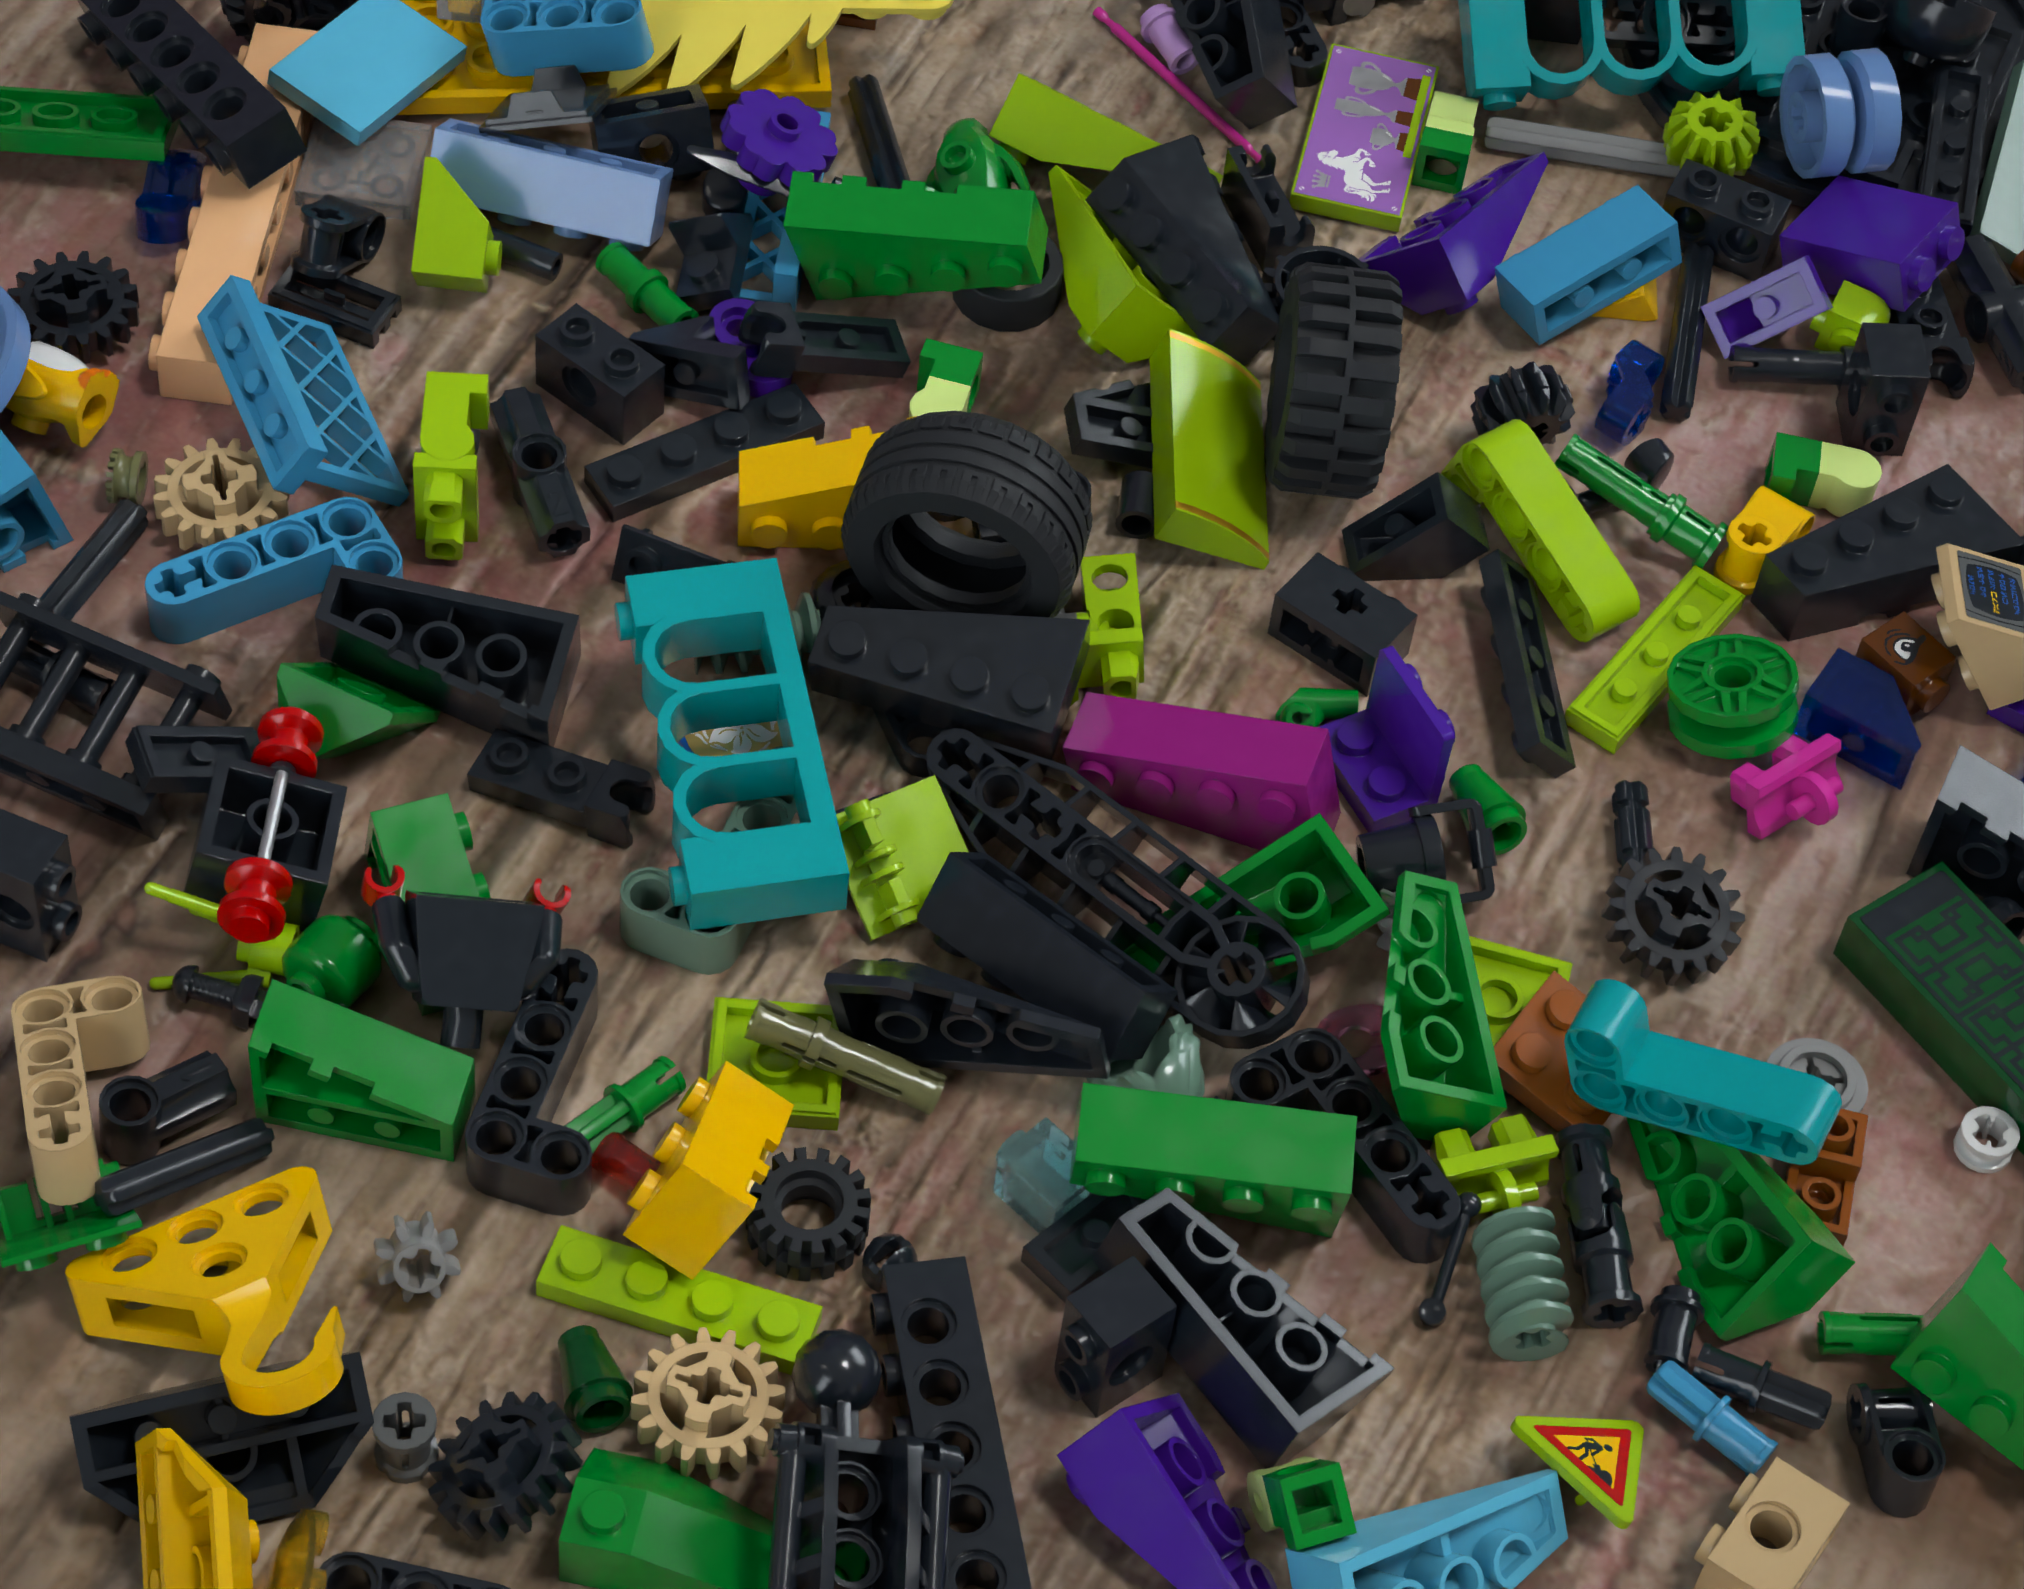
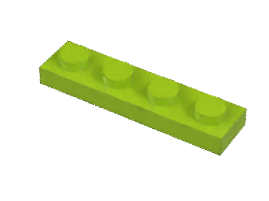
M563 1225L560 1226L536 1280L537 1296L664 1336L671 1337V1335L678 1333L690 1344L696 1343L700 1327L707 1328L712 1342H721L728 1330L736 1331V1348L743 1350L746 1346L756 1341L761 1345L759 1365L765 1362L776 1361L779 1367L778 1371L792 1375L798 1350L806 1340L816 1335L822 1320L823 1306L702 1269L691 1280L650 1252Z

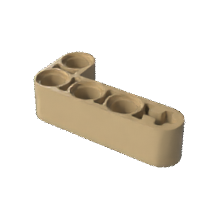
M106 976L41 987L20 995L12 1004L11 1015L27 1139L37 1191L40 1198L49 1204L64 1206L84 1202L95 1195V1182L101 1178L85 1072L134 1063L143 1058L150 1050L151 1041L142 988L137 981L125 976Z

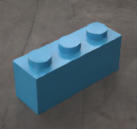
M1636 185L1494 267L1501 308L1540 346L1682 263L1678 222L1639 185Z

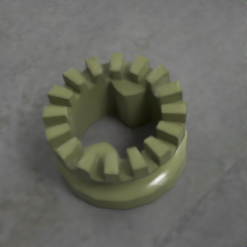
M113 448L107 465L108 469L113 470V472H106V477H111L112 480L105 482V487H107L105 493L108 503H118L120 498L125 497L136 505L142 504L148 481V455L146 451H136L134 456H127L123 449Z

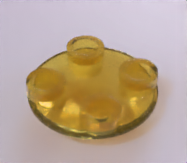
M306 1508L299 1511L287 1527L271 1558L264 1589L326 1588V1570L313 1568L315 1555L320 1556L325 1546L329 1527L328 1512Z

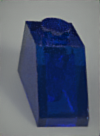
M1839 647L1806 692L1798 713V723L1793 732L1810 742L1815 741L1826 733L1831 734L1841 740V750L1837 754L1838 757L1899 790H1902L1907 783L1922 745L1894 676Z

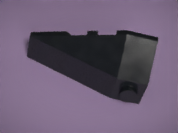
M893 958L881 960L852 959L826 973L824 986L840 1032L902 1057L921 1067L1099 1079L1109 1078L1110 1064L1101 1028L919 963L903 962Z

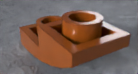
M1845 1109L1840 1110L1817 1159L1811 1164L1805 1165L1788 1163L1785 1183L1821 1219L1842 1246H1844L1848 1236L1854 1187L1862 1167L1868 1115Z

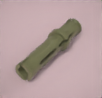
M764 998L759 999L744 1035V1038L767 1045L798 1059V1066L811 1071L815 1066L824 1071H829L881 1095L903 1102L927 1115L933 1112L946 1080V1075L923 1068L902 1057L831 1028V1021L818 1016L814 1021L783 1009L781 1006L771 1003Z

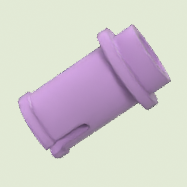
M1156 4L1146 10L1141 16V36L1144 41L1155 45L1168 63L1172 73L1175 75L1187 73L1198 64L1192 52L1193 46L1175 18V9L1168 7L1166 4Z

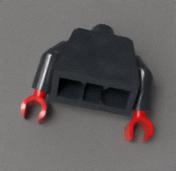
M393 865L391 873L392 886L388 887L377 885L373 881L371 867H367L364 872L361 894L363 900L372 907L379 948L399 987L411 992L412 999L420 1004L444 1007L440 1045L480 1049L484 1010L516 1012L520 1001L533 997L560 961L563 919L560 914L571 898V889L566 885L560 887L555 895L554 902H550L542 896L540 892L541 878H537L533 882L523 901L406 890L404 902L401 898L405 880V872L402 867Z

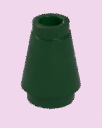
M581 1325L567 1330L558 1340L565 1414L570 1420L576 1422L579 1429L588 1433H601L614 1429L622 1424L630 1414V1402L633 1396L632 1386L594 1327Z

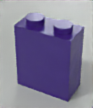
M1838 175L1779 235L1783 266L1809 255L1826 293L1837 295L1843 281L1846 280L1877 294L1886 302L1890 309L1905 312L1922 292L1930 288L1937 276L1952 261L1959 257L1964 246L1965 234L1964 230L1960 227L1959 206L1957 202Z

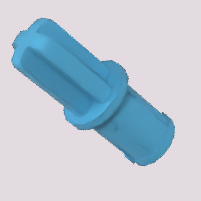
M1668 1360L1663 1363L1648 1381L1646 1386L1648 1394L1695 1431L1692 1439L1696 1442H1699L1702 1438L1743 1470L1746 1476L1750 1472L1755 1475L1777 1448L1779 1443L1774 1439L1768 1438L1729 1406L1732 1399L1728 1395L1720 1399L1674 1361Z

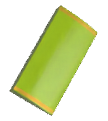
M1169 329L1149 358L1155 539L1264 570L1269 564L1261 383L1248 369L1225 352L1190 335Z

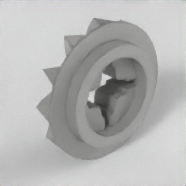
M1800 1038L1780 1045L1769 1056L1767 1063L1807 1073L1808 1070V1074L1819 1077L1831 1084L1841 1096V1109L1858 1113L1863 1110L1868 1096L1866 1075L1858 1061L1838 1045L1821 1039Z

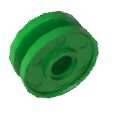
M1743 634L1714 635L1690 643L1673 657L1667 670L1669 693L1667 714L1670 731L1682 745L1701 755L1722 759L1752 758L1777 749L1792 736L1798 723L1799 709L1796 695L1799 690V676L1796 661L1783 647L1761 637Z

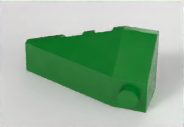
M1320 813L1218 877V879L1280 924L1299 945L1304 958L1335 950L1390 915L1389 908ZM1206 886L1189 896L1206 910L1221 899L1220 896ZM1170 909L1162 913L1168 920L1176 915ZM1240 911L1236 913V915L1245 916ZM1156 922L1145 924L1146 927L1157 935L1163 929ZM1245 935L1244 942L1257 948L1259 935ZM1134 943L1123 951L1152 973L1160 965V963ZM1293 955L1267 961L1266 963L1269 968L1296 961V958Z
M1405 870L1397 879L1380 1035L1392 1093L1401 1121H1403L1415 1138L1433 1141L1434 1135L1438 1132L1455 1128L1466 1130L1469 1138H1471L1507 1109L1458 885L1456 882Z
M1626 1117L1646 1179L1654 1182L1664 1215L1659 1219L1665 1237L1673 1240L1682 1267L1681 1270L1677 1271L1681 1286L1693 1289L1700 1295V1304L1705 1309L1704 1319L1720 1339L1729 1341L1809 1311L1855 1264L1853 1258L1821 1219L1758 1154Z

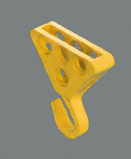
M299 1166L287 1169L134 1233L119 1245L91 1251L72 1260L65 1269L81 1325L87 1335L220 1355V1367L232 1403L244 1412L254 1415L273 1416L301 1410L328 1395L336 1387L343 1375L344 1366L341 1356L345 1332L337 1306H333L314 1337L312 1351L304 1360L285 1370L269 1373L256 1372L276 1336L283 1334L332 1233V1226L318 1176L313 1168ZM278 1201L282 1203L277 1209L263 1215H244L250 1207L260 1202ZM201 1228L217 1230L214 1235L205 1240L189 1244L179 1243L181 1238L191 1231ZM133 1256H148L151 1258L149 1262L136 1269L123 1272L113 1271L118 1263ZM209 1267H228L221 1276H203V1273ZM130 1301L152 1304V1306L139 1310H131L124 1307Z

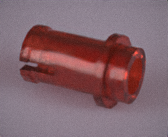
M615 1131L608 1134L600 1142L592 1157V1168L598 1172H603L630 1191H633L649 1168L656 1172L661 1164L660 1161Z

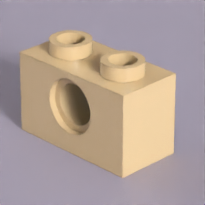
M1776 1457L1761 1479L1751 1472L1745 1478L1729 1505V1509L1737 1514L1729 1527L1725 1529L1715 1523L1704 1538L1694 1556V1560L1704 1566L1693 1589H1799L1834 1537L1850 1502ZM1753 1537L1765 1538L1771 1541L1777 1549L1766 1548L1760 1545Z

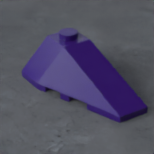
M1545 152L1495 168L1453 195L1454 202L1434 212L1425 213L1414 220L1416 229L1402 236L1399 241L1396 235L1389 236L1371 248L1359 260L1366 262L1369 265L1368 269L1387 271L1400 283L1399 288L1402 290L1401 304L1420 315L1440 309H1445L1447 315H1452L1468 309L1478 302L1476 294L1495 278L1494 267L1502 263L1549 162Z
M1179 1393L1120 1408L1057 1454L1067 1471L1066 1481L1073 1495L1082 1504L1088 1506L1099 1521L1177 1589H1278L1269 1569L1256 1559H1250L1244 1546L1245 1533L1251 1529L1241 1508L1232 1507L1230 1509L1225 1504L1215 1481L1225 1473V1470L1215 1449Z

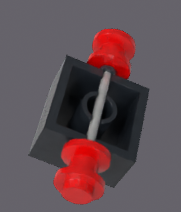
M297 707L275 708L262 716L257 731L260 743L253 750L251 762L218 754L204 800L183 892L219 904L217 921L220 927L226 933L244 943H259L272 940L281 934L285 923L299 925V931L303 932L317 918L329 882L347 786L315 779L318 767L315 753L322 746L324 729L315 716Z

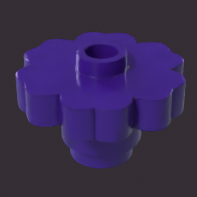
M767 89L741 92L736 104L729 105L720 123L722 143L727 148L739 152L736 159L737 163L765 182H771L779 178L782 183L790 187L793 171L814 173V182H818L822 174L829 171L838 153L835 144V133L819 125L821 116L815 109L805 105L794 96H785L779 99L773 92ZM738 179L745 189L756 195L768 197L776 194Z

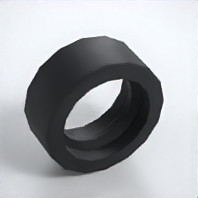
M1047 237L1041 284H1036L1022 290H1002L995 287L961 289L952 292L953 300L963 315L985 328L999 332H1020L1039 326L1054 314L1060 301L1064 273L1062 254L1053 240Z

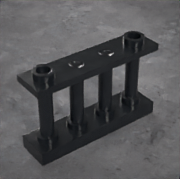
M0 591V619L4 626L7 627L0 639V690L31 639L40 641L58 650H63L20 724H12L9 730L0 726V773L158 841L170 820L157 796L158 793L142 792L135 769L132 773L125 772L119 778L101 770L102 766L98 761L142 686L175 699L159 726H190L199 710L227 721L233 710L221 688L222 683L220 679L200 666L188 664L183 669L54 614V610L47 603L33 595L20 593L19 597L16 598ZM89 662L117 674L116 681L75 749L68 748L64 754L45 746L46 742L42 737L86 663Z

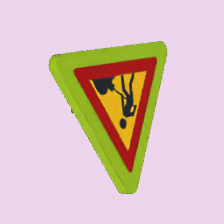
M1542 1416L1515 1417L1510 1426L1511 1431L1551 1467V1470L1557 1471L1558 1479L1563 1478L1580 1493L1575 1497L1577 1505L1582 1506L1589 1501L1616 1527L1627 1529L1634 1519L1644 1428L1641 1424L1634 1420Z

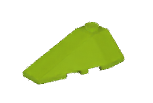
M1055 165L1048 172L1060 252L1063 258L1068 305L1082 325L1077 330L1081 339L1098 354L1103 355L1109 350L1126 363L1149 359L1169 329L1199 339L1085 201L1093 191L1058 165Z

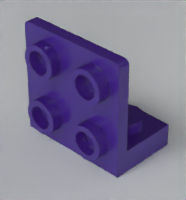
M1389 646L1379 650L1366 709L1319 727L1329 729L1337 787L1367 832L1411 821L1412 817L1409 818L1408 808L1438 803L1450 754L1455 742L1454 726L1447 713L1442 709H1437L1426 694L1417 670L1411 664H1405L1393 646Z

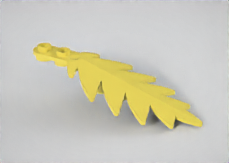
M641 0L654 45V53L651 59L635 69L610 71L607 84H609L610 88H617V94L614 97L616 98L648 75L669 55L678 43V49L666 89L697 84L737 42L740 44L730 87L732 90H739L775 61L796 39L809 21L806 46L808 49H814L827 37L841 14H855L864 19H879L887 14H907L922 20H934L943 16L947 9L952 6L954 0Z

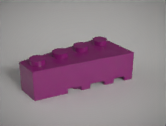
M1086 692L1063 745L1066 765L1118 804L1258 850L1264 849L1318 813L1322 815L1334 832L1341 814L1329 729ZM1071 785V789H1072V790L1079 791L1078 789H1076L1074 786Z

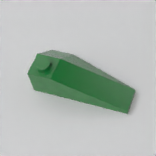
M593 1448L576 1476L559 1537V1581L597 1589H768L773 1521L696 1479L681 1475L679 1470L666 1463L659 1464L651 1459ZM835 1565V1574L841 1579L850 1582L846 1572Z

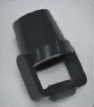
M1462 799L1408 808L1409 818L1412 817L1411 821L1357 835L1356 858L1358 867L1381 898L1380 891L1383 888L1396 892L1398 876L1405 870L1446 880V867L1441 837L1435 818L1431 814L1467 809L1470 831H1467L1472 869L1477 871L1480 891L1460 894L1461 903L1490 898L1495 891L1492 866H1497L1498 864L1492 827H1485L1481 804L1475 799Z

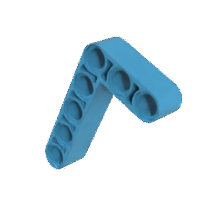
M485 0L480 17L494 67L498 73L505 76H534L536 68L575 65L579 73L629 70L645 64L654 53V45L641 0Z

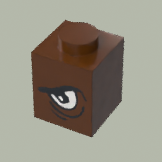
M1903 611L1861 639L1848 678L1900 724L1919 710L1925 713L1932 711L1944 700L1950 690V685L1947 681L1957 657Z

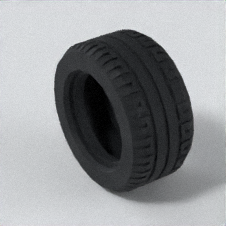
M942 411L929 412L907 419L894 425L876 439L867 453L844 513L841 537L846 557L860 584L877 602L887 609L1054 618L1069 600L1089 540L1093 518L1091 503L1075 470L1057 450L1040 437L1011 422L985 414ZM933 511L966 517L993 529L1008 542L999 543L970 538L941 525L926 512Z

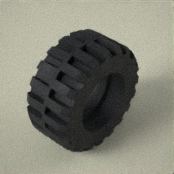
M1306 262L1295 267L1290 274V279L1285 289L1284 301L1281 305L1279 325L1274 343L1266 410L1267 422L1265 425V473L1268 481L1280 491L1358 500L1371 494L1379 482V473H1382L1385 452L1389 445L1391 423L1396 406L1395 398L1397 384L1399 383V363L1403 334H1401L1403 322V307H1401L1402 290L1399 288V281L1387 271Z

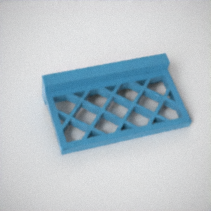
M230 275L197 315V319L273 489L293 495L306 480L400 507L410 494L331 325L260 303L249 280ZM308 341H311V342L316 343L317 348H315V347H314L310 342H308ZM325 458L331 464L322 462V460Z

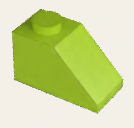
M425 156L411 266L414 280L417 286L487 293L489 275L499 276L502 241L494 240L489 221L442 163L435 157Z

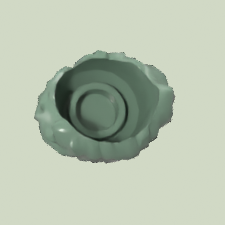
M1177 1014L1166 1019L1165 1024L1160 1026L1142 1059L1113 1061L1110 1064L1108 1079L1087 1078V1081L1092 1084L1203 1097L1205 1093V1074L1200 1061L1199 1050L1201 1041L1193 1034V1024H1185L1183 1016Z

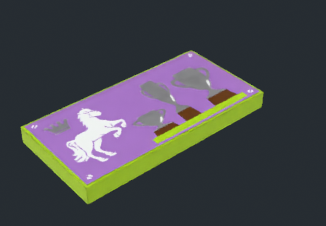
M1332 43L1289 200L1291 207L1295 210L1399 232L1439 66Z

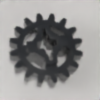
M63 251L57 252L56 263L51 265L36 259L33 261L35 274L18 272L16 274L18 288H8L7 293L21 307L27 317L30 326L31 342L40 341L57 347L71 355H79L80 360L84 364L91 362V352L99 350L108 357L113 355L112 341L115 340L128 344L131 341L130 327H138L140 323L137 285L130 284L129 271L126 268L113 271L112 260L107 256L96 264L91 263L88 251H82L76 261H68Z
M1674 846L1665 860H1662L1655 848L1648 849L1640 862L1630 858L1620 871V876H1615L1607 888L1606 894L1611 899L1608 900L1602 909L1601 917L1616 923L1613 924L1606 934V939L1608 942H1624L1626 948L1619 958L1623 964L1635 958L1643 962L1641 977L1647 979L1655 969L1662 970L1666 985L1673 986L1681 973L1684 972L1687 979L1692 984L1699 983L1707 970L1716 974L1728 960L1727 956H1731L1740 944L1741 938L1736 932L1745 922V914L1730 910L1740 898L1739 890L1723 891L1720 884L1727 874L1723 868L1714 871L1712 874L1703 870L1705 855L1699 853L1691 863L1683 861L1680 847Z
M514 1391L507 1392L501 1407L496 1409L487 1400L480 1402L479 1417L471 1422L468 1418L460 1416L455 1422L461 1433L456 1439H440L437 1444L446 1457L444 1460L436 1461L429 1465L428 1472L437 1481L428 1489L429 1495L439 1506L437 1510L456 1531L463 1529L471 1540L478 1541L488 1531L497 1542L504 1541L509 1526L517 1524L525 1534L531 1531V1516L536 1512L540 1511L548 1516H552L556 1512L554 1504L550 1501L555 1493L566 1494L571 1493L574 1486L565 1474L582 1467L583 1460L574 1450L582 1443V1439L555 1401L547 1404L538 1392H532L523 1403Z

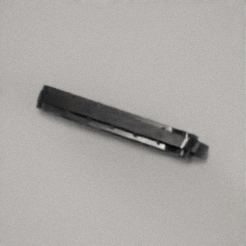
M952 728L941 732L933 738L926 753L929 776H936L952 814L976 852H985L981 845L996 837L1018 854V857L1009 869L1026 882L1039 872L1043 873L1065 890L1057 902L1060 907L1074 917L1087 907L1112 927L1105 937L1106 940L1122 951H1125L1134 943L1160 963L1154 974L1173 987L1175 985V989L1178 991L1179 1003L1173 1000L1168 1010L1174 1016L1177 1014L1182 1015L1185 1024H1193V1031L1223 1048L1252 1049L1276 1041L1295 1026L1307 1006L1311 980L1299 945L1280 924L1069 766L976 736L966 729ZM972 769H974L977 774L974 781L968 773ZM1046 776L1070 784L1078 789L1079 792L1064 802L1040 783ZM1018 796L1010 806L1001 809L996 808L1003 799ZM1096 804H1098L1126 825V827L1111 838L1087 820V817ZM959 810H961L963 813H965L968 817H970L973 820L970 826L967 824ZM1039 823L1047 833L1041 837L1036 829ZM1143 839L1173 861L1161 873H1157L1133 854ZM1119 870L1176 915L1168 920L1162 915V908L1135 891L1115 872ZM1190 874L1221 897L1208 910L1180 890ZM1103 887L1110 894L1116 895L1137 911L1140 917L1148 923H1158L1163 927L1160 934H1155L1099 891V889ZM1240 911L1245 916L1236 915V913ZM1245 935H1259L1257 948L1244 942ZM1293 955L1296 958L1298 970L1274 981L1266 962ZM1277 1000L1285 1008L1277 1015H1274L1270 1011Z

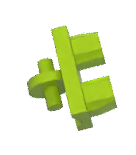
M1523 1114L1500 1118L1497 1122L1491 1124L1487 1137L1492 1148L1475 1151L1467 1131L1461 1128L1438 1132L1434 1135L1429 1151L1431 1159L1455 1188L1458 1196L1463 1192H1473L1479 1196L1482 1206L1478 1214L1491 1211L1492 1214L1510 1208L1521 1207L1525 1203L1538 1201V1187L1546 1186L1549 1180V1161L1551 1158L1557 1157L1559 1152L1553 1135L1537 1137Z

